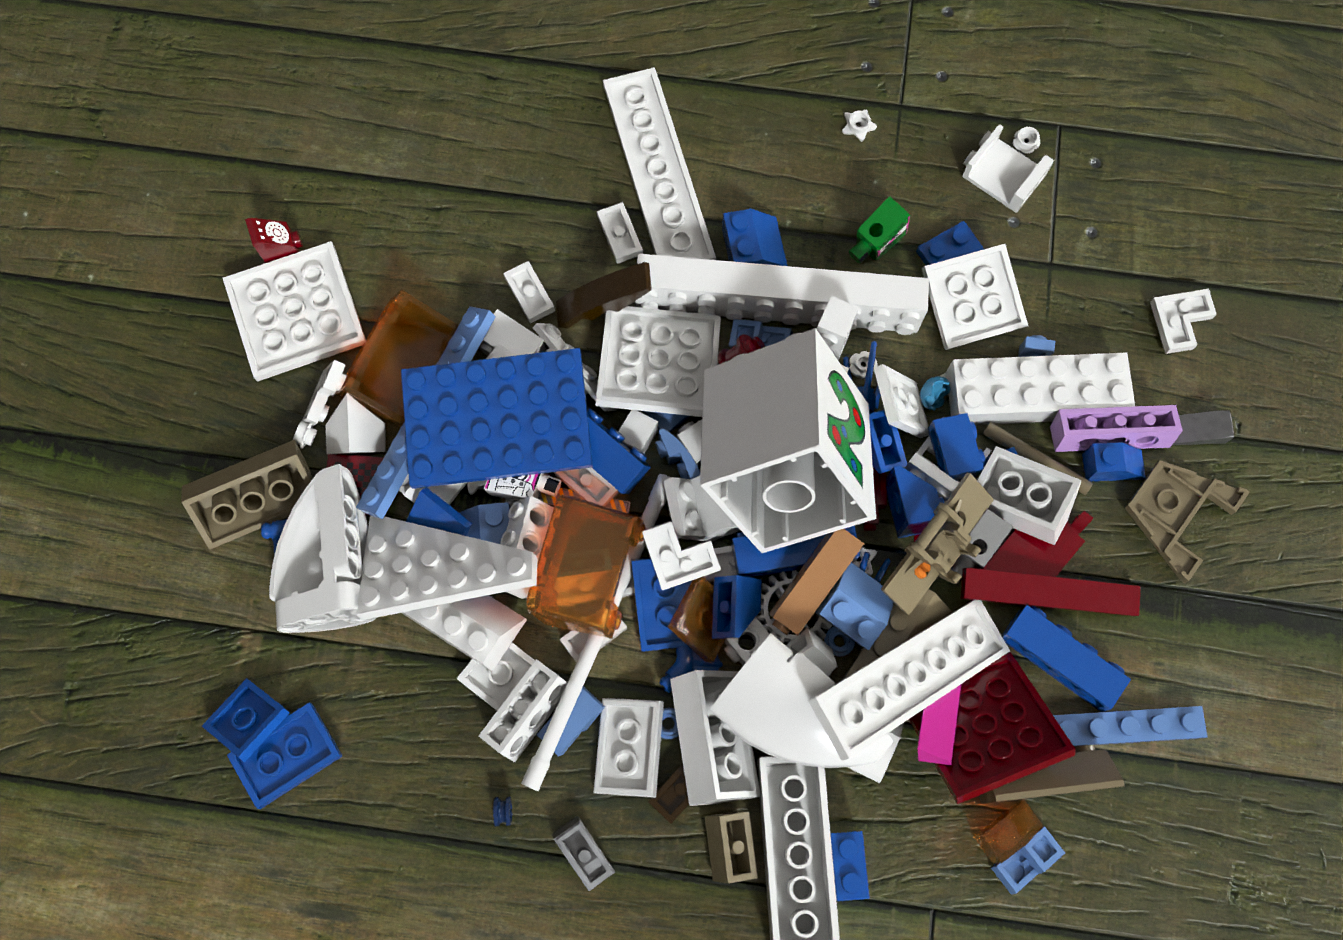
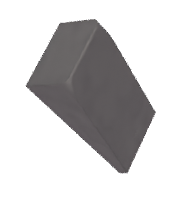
M1230 410L1179 415L1183 431L1172 445L1226 444L1234 438Z
M578 816L552 834L554 841L588 891L615 873Z

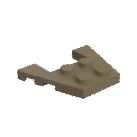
M1160 460L1154 465L1127 503L1125 510L1180 581L1185 584L1190 581L1203 560L1178 543L1177 540L1203 502L1208 498L1232 515L1237 512L1250 491L1241 487L1234 488L1225 485V482L1215 478L1210 480L1196 475L1197 472Z

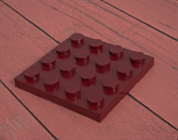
M1009 652L961 684L951 765L934 763L955 802L960 804L1075 756L1076 749L1012 653ZM923 710L909 718L918 737Z

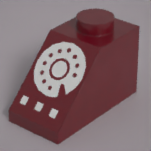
M258 218L245 219L252 244L265 263L298 253V248L303 247L297 230L292 232L287 222Z

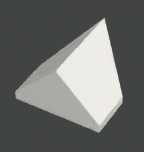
M347 393L325 425L327 454L386 452L385 423Z

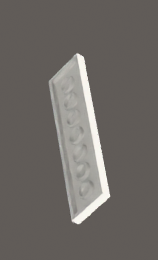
M655 67L603 80L605 94L655 255L716 260Z
M972 600L818 694L808 702L841 761L853 757L1010 652V649L982 601Z

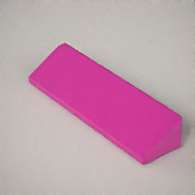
M961 684L923 709L918 741V761L951 765Z

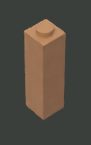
M845 529L826 534L770 611L769 615L775 619L772 625L786 635L791 630L798 636L864 543Z

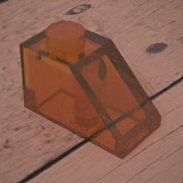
M1022 799L973 835V837L992 863H1003L1027 845L1043 825L1026 801Z

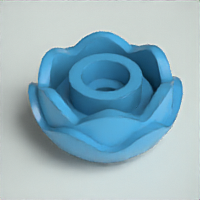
M936 376L925 382L920 392V400L926 409L935 411L936 408L944 404V396L948 395L951 390L950 382L947 378Z

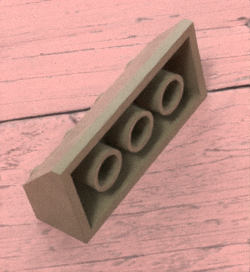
M292 440L183 485L181 503L210 550L256 531L264 523H272V521L289 517L294 505L313 477L296 441Z
M930 589L927 590L910 615H906L893 603L887 626L869 651L863 647L861 648L842 680L948 616L952 611Z
M1094 744L1075 747V756L981 794L980 800L981 804L1109 789L1123 787L1124 781L1106 749L1095 750Z

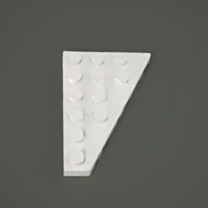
M370 515L356 615L361 620H367L536 586L538 559L530 551L385 516L383 519Z

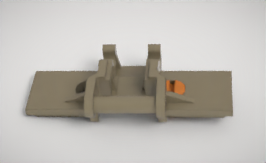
M966 473L945 503L940 502L933 511L935 514L916 541L909 543L905 549L907 554L881 588L906 615H910L938 576L953 584H957L962 576L950 568L961 554L976 557L981 551L980 547L969 543L971 541L969 533L994 499L971 473Z

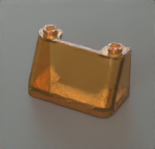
M401 289L389 300L366 338V342L362 345L346 372V379L341 390L336 391L335 394L344 398L348 393L370 412L402 427L405 417L401 369L436 365L459 325Z
M560 495L555 503L537 562V584L529 588L527 596L528 611L545 625L613 638L614 631L619 628L622 617L621 612L618 611V607L614 603L615 595L629 546L636 547L639 542L644 540L642 531L646 530L644 521L640 517L574 496Z

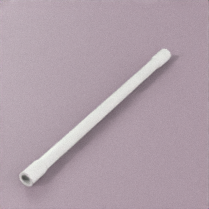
M659 474L649 495L647 506L536 755L529 764L521 782L522 785L536 791L540 789L550 766L552 755L632 577L631 559H639L646 545L642 531L654 527L659 513L667 501L663 482L671 478L667 475Z

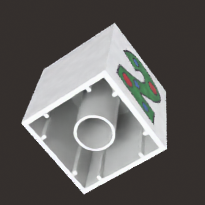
M816 328L804 333L792 334L785 340L748 354L737 355L727 362L704 370L700 485L761 553L876 519L869 405Z

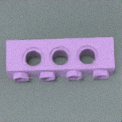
M1176 405L1059 409L1050 425L1055 452L1086 451L1094 443L1121 442L1138 449L1170 448L1183 431Z

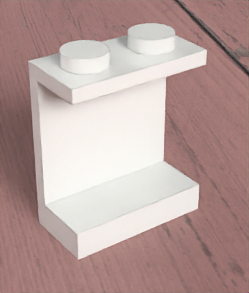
M999 124L992 133L990 131L986 132L979 143L980 149L977 152L972 150L963 163L967 167L962 177L1017 213L1047 175L1054 160L1044 155L1041 161L1036 164L998 139L1004 128Z

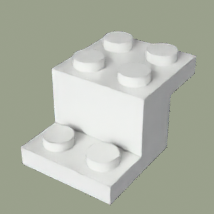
M700 476L693 479L671 477L663 481L677 539L715 541L741 531L701 487Z

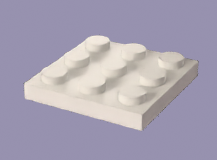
M1005 244L922 267L924 278H929V296L945 350L1028 326Z

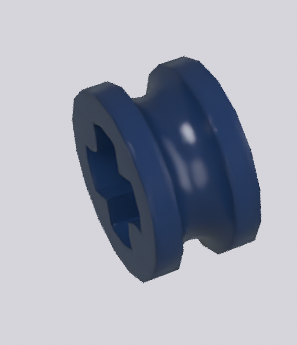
M494 797L493 819L495 826H499L502 822H505L507 826H511V797H506L505 800Z

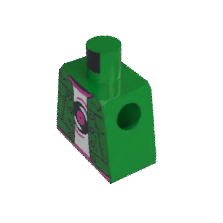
M889 196L858 228L857 244L849 251V255L859 264L868 256L874 260L881 258L907 234L910 214Z

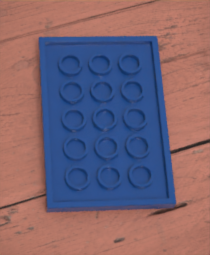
M580 348L401 369L409 486L412 489L593 467Z

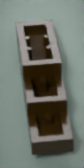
M642 262L595 279L556 301L558 327L568 329L582 319L593 321L608 310L619 312L650 292L652 288L649 263Z

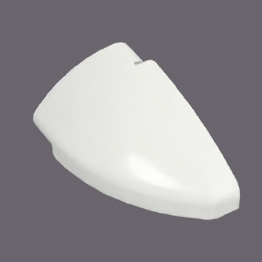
M340 464L322 469L315 475L294 505L279 538L272 564L269 597L276 605L277 631L304 633L328 631L357 626L375 620V618L361 620L356 615L368 524L365 513L356 508L361 498L353 475L346 467Z
M772 634L758 647L710 708V711L729 726L736 736L749 745L784 761L805 766L845 768L868 765L878 761L893 744L891 737L885 734L853 757L841 761L808 702L836 683L802 653H797L789 662L794 652Z

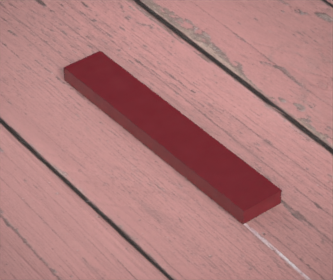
M963 568L961 599L1135 617L1139 616L1141 586Z

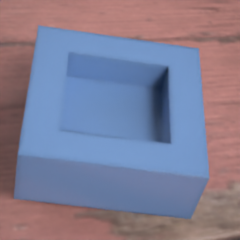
M1040 335L1026 336L1019 346L1018 357L1051 356L1055 351V341L1047 340L1046 337Z

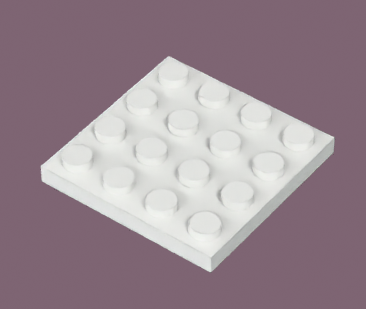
M332 241L223 277L251 371L257 382L367 344Z
M627 306L619 312L606 311L595 406L703 417L704 370L718 364L717 355L721 316Z

